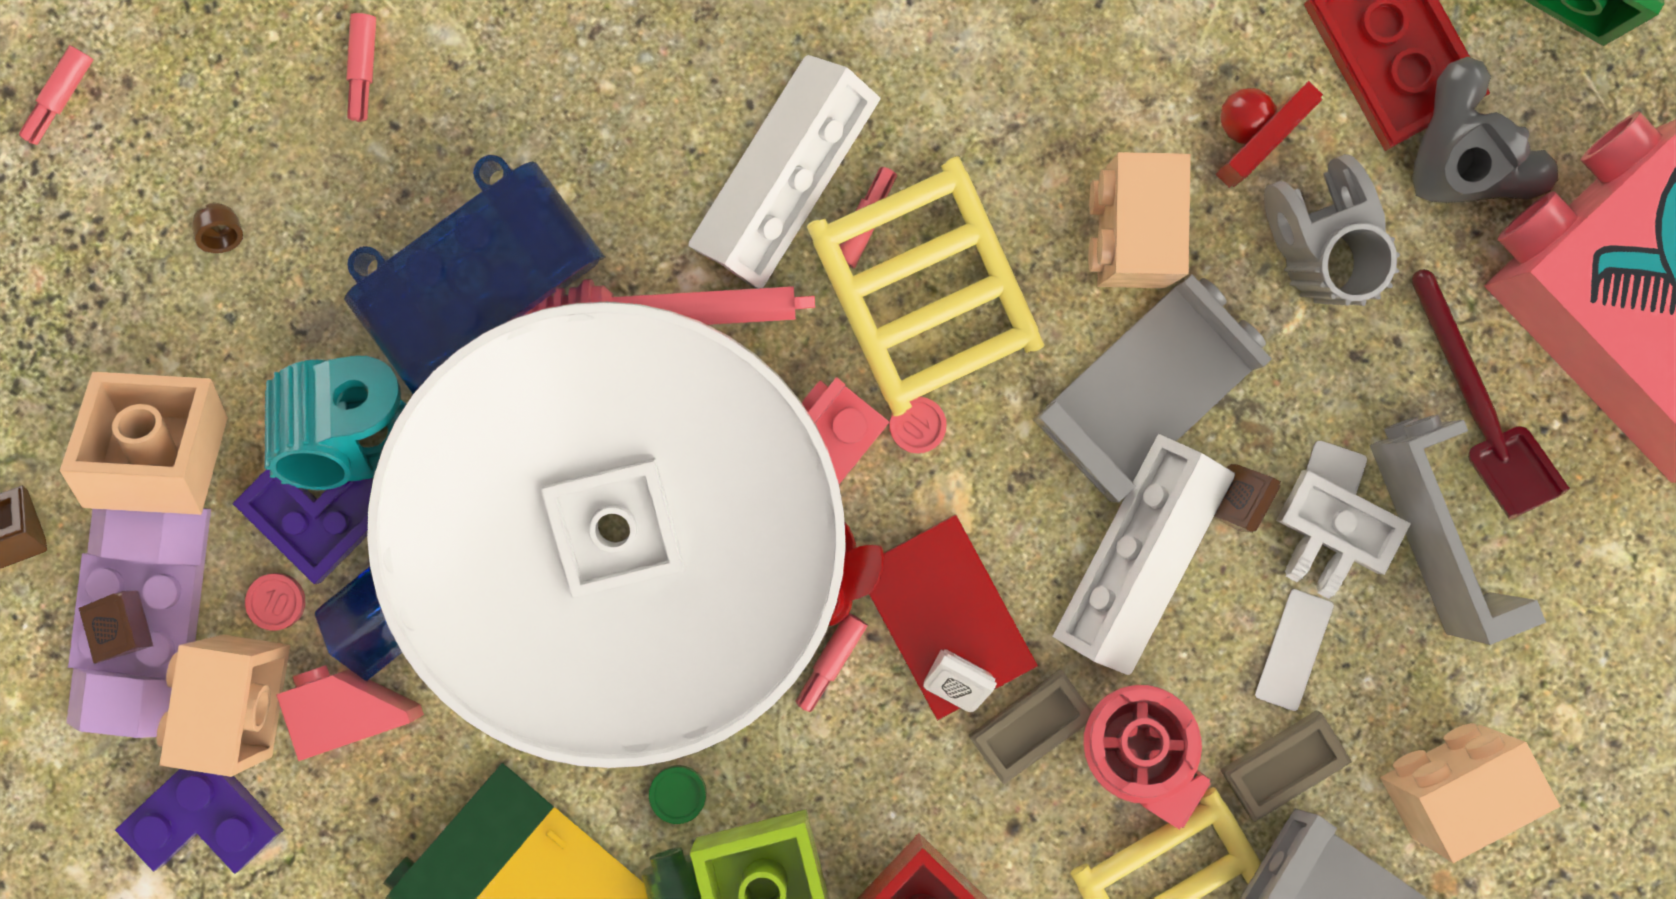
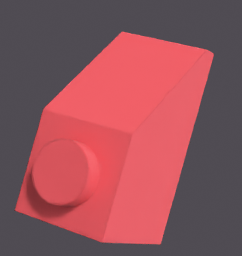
M327 665L293 676L295 688L276 694L298 761L409 724L424 715L421 704L350 669L330 675Z

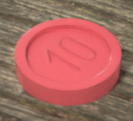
M918 397L910 401L912 407L907 409L904 414L900 416H893L892 414L889 424L894 442L903 450L916 454L925 453L936 448L943 440L947 426L944 412L940 406L928 398Z
M282 573L267 574L259 577L250 585L245 597L246 612L252 622L262 629L270 631L285 629L295 624L302 616L305 608V594L301 585L293 577Z

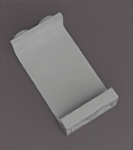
M1191 274L1181 280L1032 419L1109 502H1120L1136 487L1132 482L1158 434L1177 441L1252 370L1262 368L1272 360L1262 349L1266 345L1262 335L1245 320H1241L1238 323L1223 307L1227 303L1224 295L1213 283L1205 278L1198 281Z
M1436 414L1420 420L1418 417H1413L1385 428L1384 431L1387 438L1371 444L1370 448L1398 517L1411 523L1406 532V537L1445 633L1491 645L1546 623L1537 600L1492 592L1482 594L1424 449L1467 432L1468 429L1465 421L1441 422L1439 415Z
M1296 808L1240 899L1427 898L1335 835L1334 833L1337 828L1319 815Z

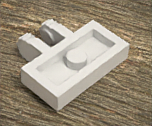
M1302 470L1276 520L1305 535L1296 546L1286 566V577L1295 582L1303 579L1310 570L1321 545L1336 552L1328 561L1316 587L1317 593L1328 599L1333 595L1335 596L1353 562L1377 574L1385 575L1411 523L1309 470Z

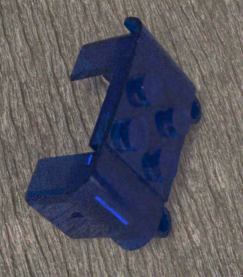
M484 156L477 161L473 171L474 179L483 192L477 194L392 257L368 246L359 247L350 254L347 266L349 273L357 284L346 293L344 301L412 394L419 389L433 371L456 351L485 332L514 318L523 316L556 292V287L565 289L594 268L599 260H603L606 257L537 162H528L513 169L499 156ZM503 170V177L493 185H490V178L493 173ZM377 260L376 270L368 275L370 263Z

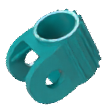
M348 356L330 360L300 361L283 368L279 372H274V378L266 381L265 469L270 470V477H277L281 480V484L287 483L297 488L311 490L333 489L344 485L348 481L374 478L382 449L397 418L407 405L401 400L400 384L392 369L383 361L373 357ZM384 427L388 428L385 440L374 447L360 446L358 440L369 437Z

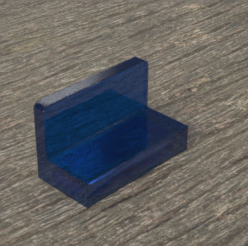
M370 566L315 611V617L329 655L366 682L402 653L387 625L379 604Z

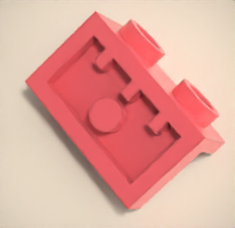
M837 377L829 387L820 380L802 401L829 451L838 483L840 484L890 422L848 389L846 384Z

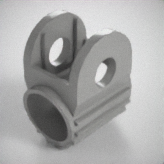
M1344 154L1329 162L1328 172L1323 173L1334 204L1308 214L1299 188L1294 190L1285 181H1278L1268 185L1264 191L1266 216L1277 248L1286 258V268L1284 271L1288 272L1291 279L1290 286H1296L1301 291L1300 297L1313 298L1314 303L1365 306L1366 300H1380V293L1385 288L1393 287L1390 281L1394 273H1399V269L1396 266L1397 257L1400 256V253L1396 252L1395 238L1390 237L1386 233L1385 214L1376 189L1363 166L1353 156ZM1342 238L1352 251L1354 267L1348 282L1338 289L1330 278L1328 259L1334 244Z

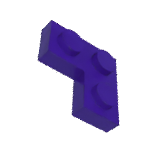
M266 469L232 504L313 584H319L367 537L368 507L373 478L348 481L340 487L327 489L317 499L308 489L297 488L287 483L281 484V480L277 477L271 478L270 470Z
M179 769L123 821L115 831L153 872L162 868L198 834L226 866L236 874L259 855L284 829L235 776L230 777Z

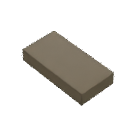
M1059 669L969 734V737L1004 785L1086 726L1092 711L1065 673Z
M1316 710L1220 770L1249 818L1256 822L1352 763L1324 715Z

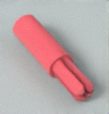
M362 13L350 14L346 80L349 82L347 118L357 122L368 119L369 86L373 83L376 17Z
M71 45L68 46L35 100L38 102L19 132V136L23 140L28 141L30 144H39L56 114L60 115L93 62V58Z
M880 167L865 198L860 200L855 211L886 198L897 178V174L890 168ZM875 228L839 244L849 268H856Z
M851 613L839 623L812 667L814 669L813 673L795 700L796 704L805 711H813L827 686L836 679L868 627V624Z

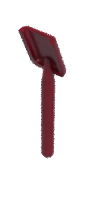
M1427 269L1415 272L1412 277L1414 290L1469 411L1486 441L1470 449L1468 459L1509 520L1514 519L1568 492L1570 487L1527 428L1516 426L1502 432L1496 409L1435 275Z

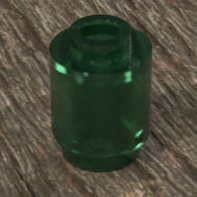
M682 847L664 850L649 857L651 866L641 872L648 899H701L691 856L684 855Z

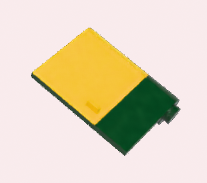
M504 763L500 764L416 862L406 856L383 883L391 890L385 899H657L659 896Z

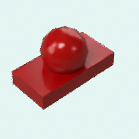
M1308 81L1278 110L1272 97L1258 88L1240 89L1229 95L1222 105L1220 115L1221 126L1228 138L1244 145L1215 175L1229 188L1238 185L1323 100L1321 98L1323 94Z

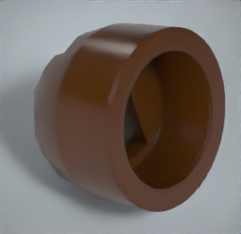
M214 202L207 204L205 209L198 210L194 214L192 230L195 242L201 250L208 253H224L233 250L241 243L243 239L241 224L232 208ZM218 225H224L226 227L221 230Z

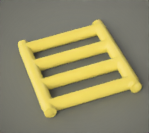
M959 156L952 157L941 166L943 172L828 224L825 218L812 221L807 225L813 245L893 416H900L907 409L911 408L910 401L1024 348L1025 353H1028L1030 351H1038L1044 347L1037 324L971 178ZM952 193L966 223L965 225L853 276L839 244ZM976 245L989 274L988 277L879 328L876 327L864 301V296ZM997 297L1000 298L1013 327L1012 329L903 380L900 379L887 351L888 348Z
M1211 787L1206 790L1200 800V804L1197 805L1184 828L1181 827L1179 830L1170 823H1167L1095 867L1090 868L1088 864H1083L1074 868L1070 874L1078 886L1083 899H1110L1104 888L1210 825H1213L1229 853L1153 899H1200L1242 874L1246 883L1249 884L1261 865V861L1226 802L1223 801L1217 789Z

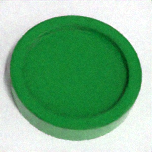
M683 765L670 766L660 771L652 781L649 789V802L652 810L661 820L671 824H684L696 818L702 811L707 797L706 785L702 777L692 768Z

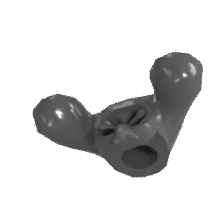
M1465 57L1448 64L1437 80L1433 117L1422 138L1414 164L1412 180L1417 197L1439 203L1471 202L1497 198L1527 200L1549 193L1559 180L1557 162L1546 150L1531 151L1528 142L1530 133L1526 127L1517 126L1513 121L1500 113L1483 114L1475 110L1486 95L1491 75L1483 61Z

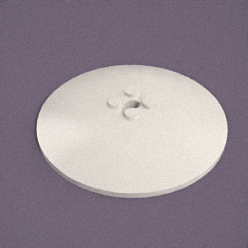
M608 301L586 302L542 309L514 318L493 328L456 351L433 371L413 394L397 418L382 449L373 478L368 507L367 540L370 569L377 598L391 633L419 677L441 701L465 721L492 738L520 751L547 760L577 766L616 768L666 762L708 748L751 724L781 698L795 683L812 659L828 628L837 603L843 576L845 525L839 483L829 451L816 424L799 398L774 370L755 353L730 336L701 321L669 310L641 304ZM607 514L622 516L629 524L630 535L620 542L606 540L599 532V519Z

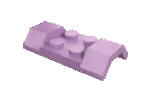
M203 508L202 515L109 509L92 510L87 553H82L68 664V668H73L66 723L76 730L134 738L157 737L159 722L164 713L169 709L172 688L167 686L166 682L169 662L172 656L178 652L179 645L196 640L211 509ZM138 591L153 646L94 664L79 607L117 592Z

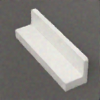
M810 55L805 56L690 239L689 247L718 262L747 284L755 288H763L881 98L847 67Z
M1158 434L1133 481L1136 487L1124 498L1052 637L1096 663L1130 675L1228 491L1235 474L1203 453Z

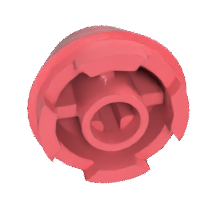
M1132 685L1113 691L1096 705L1085 727L1084 752L1092 774L1107 791L1129 802L1151 804L1175 796L1190 783L1200 763L1202 741L1200 730L1193 714L1179 698L1158 687Z

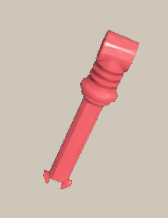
M584 279L578 287H570L568 295H566L564 288H556L553 296L550 289H541L539 296L535 289L500 291L489 294L480 301L475 310L474 326L478 336L496 328V312L506 303L514 306L520 313V316H524L542 309L573 303L607 301L641 304L665 309L701 321L706 325L796 320L795 309L815 308V297H794V286L614 297V294L604 285L595 286L592 279Z

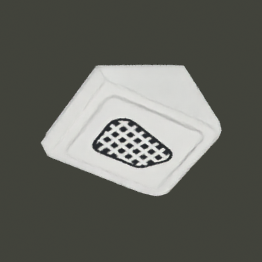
M945 649L944 651L940 650L924 680L923 686L926 690L963 710L973 712L993 692L997 683L988 671Z

